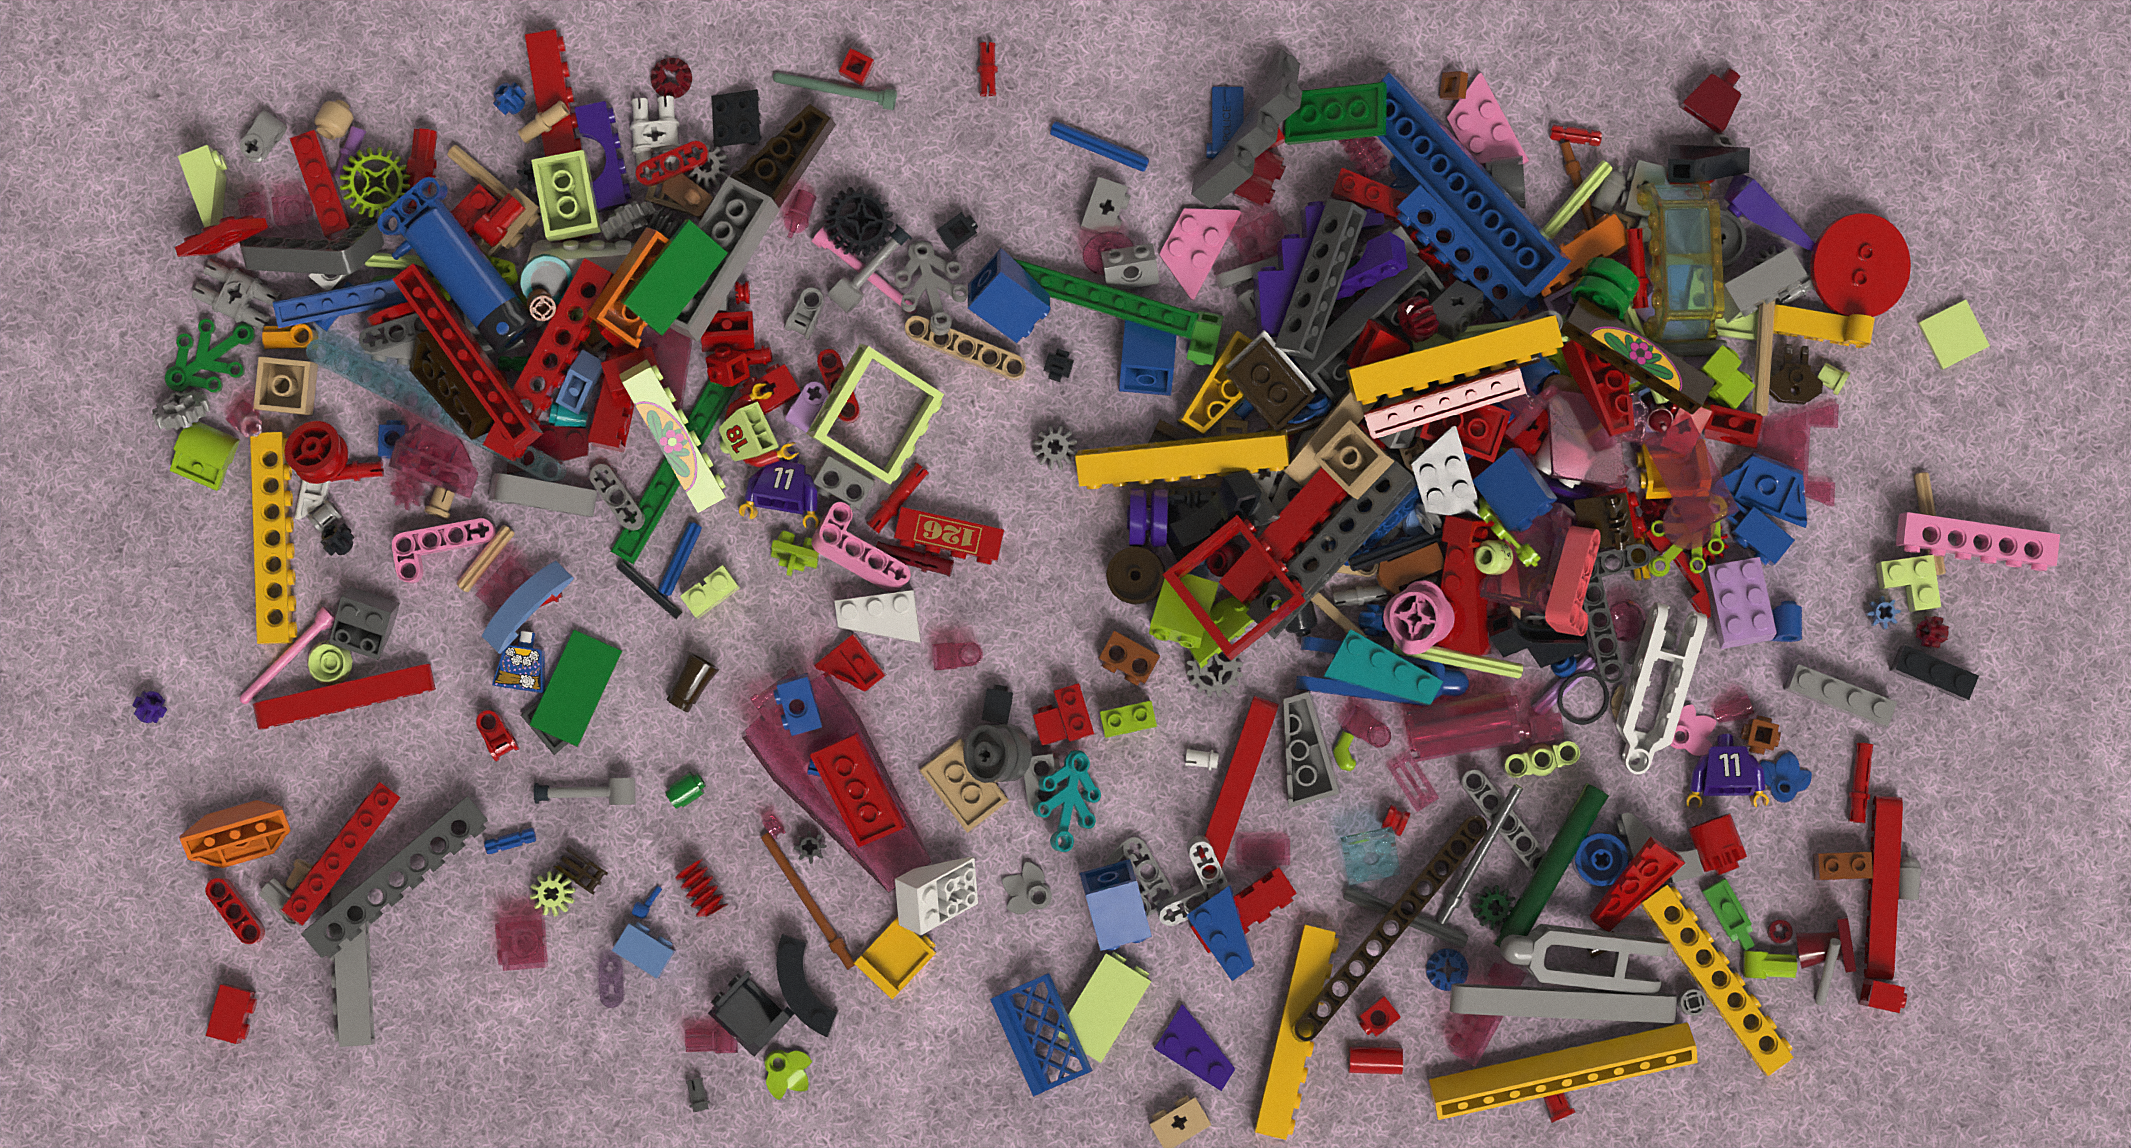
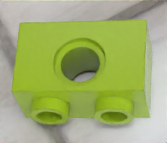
M1152 701L1100 712L1105 738L1157 727Z

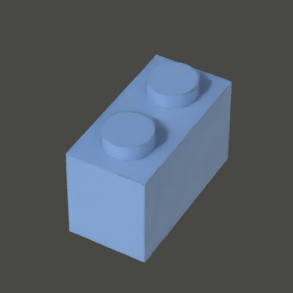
M582 349L570 367L555 402L579 415L590 398L601 374V363L605 361Z
M638 921L635 925L628 923L612 951L656 979L659 978L676 951L671 948L673 943L662 936H659L658 939L648 934L651 929Z

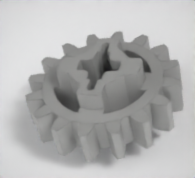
M634 201L631 204L615 209V212L609 216L608 221L603 223L601 229L607 240L611 238L613 240L620 236L621 240H624L627 237L641 233L648 226L649 220L657 212L651 201L647 203L645 201L640 205Z
M196 390L188 393L187 391H183V393L175 392L170 395V398L163 399L164 402L156 404L157 408L152 409V417L159 429L165 428L170 430L174 427L176 430L180 427L184 429L192 426L193 422H198V418L205 417V412L210 411V403L203 391L198 393Z
M1215 653L1208 659V664L1202 669L1197 667L1198 664L1195 659L1194 661H1187V665L1191 666L1192 670L1186 672V674L1194 677L1190 684L1199 685L1198 693L1203 691V689L1207 690V697H1210L1212 692H1216L1219 698L1221 697L1222 690L1230 694L1231 689L1229 686L1238 687L1239 685L1235 678L1243 677V674L1237 671L1238 668L1243 666V663L1236 662L1239 655L1230 660L1231 662H1224ZM1212 657H1214V662H1216L1217 666H1222V670L1218 672V681H1216L1213 672H1208L1207 670L1212 665ZM1232 671L1229 681L1222 685V677L1225 672ZM1199 676H1206L1212 680L1213 687L1203 683Z

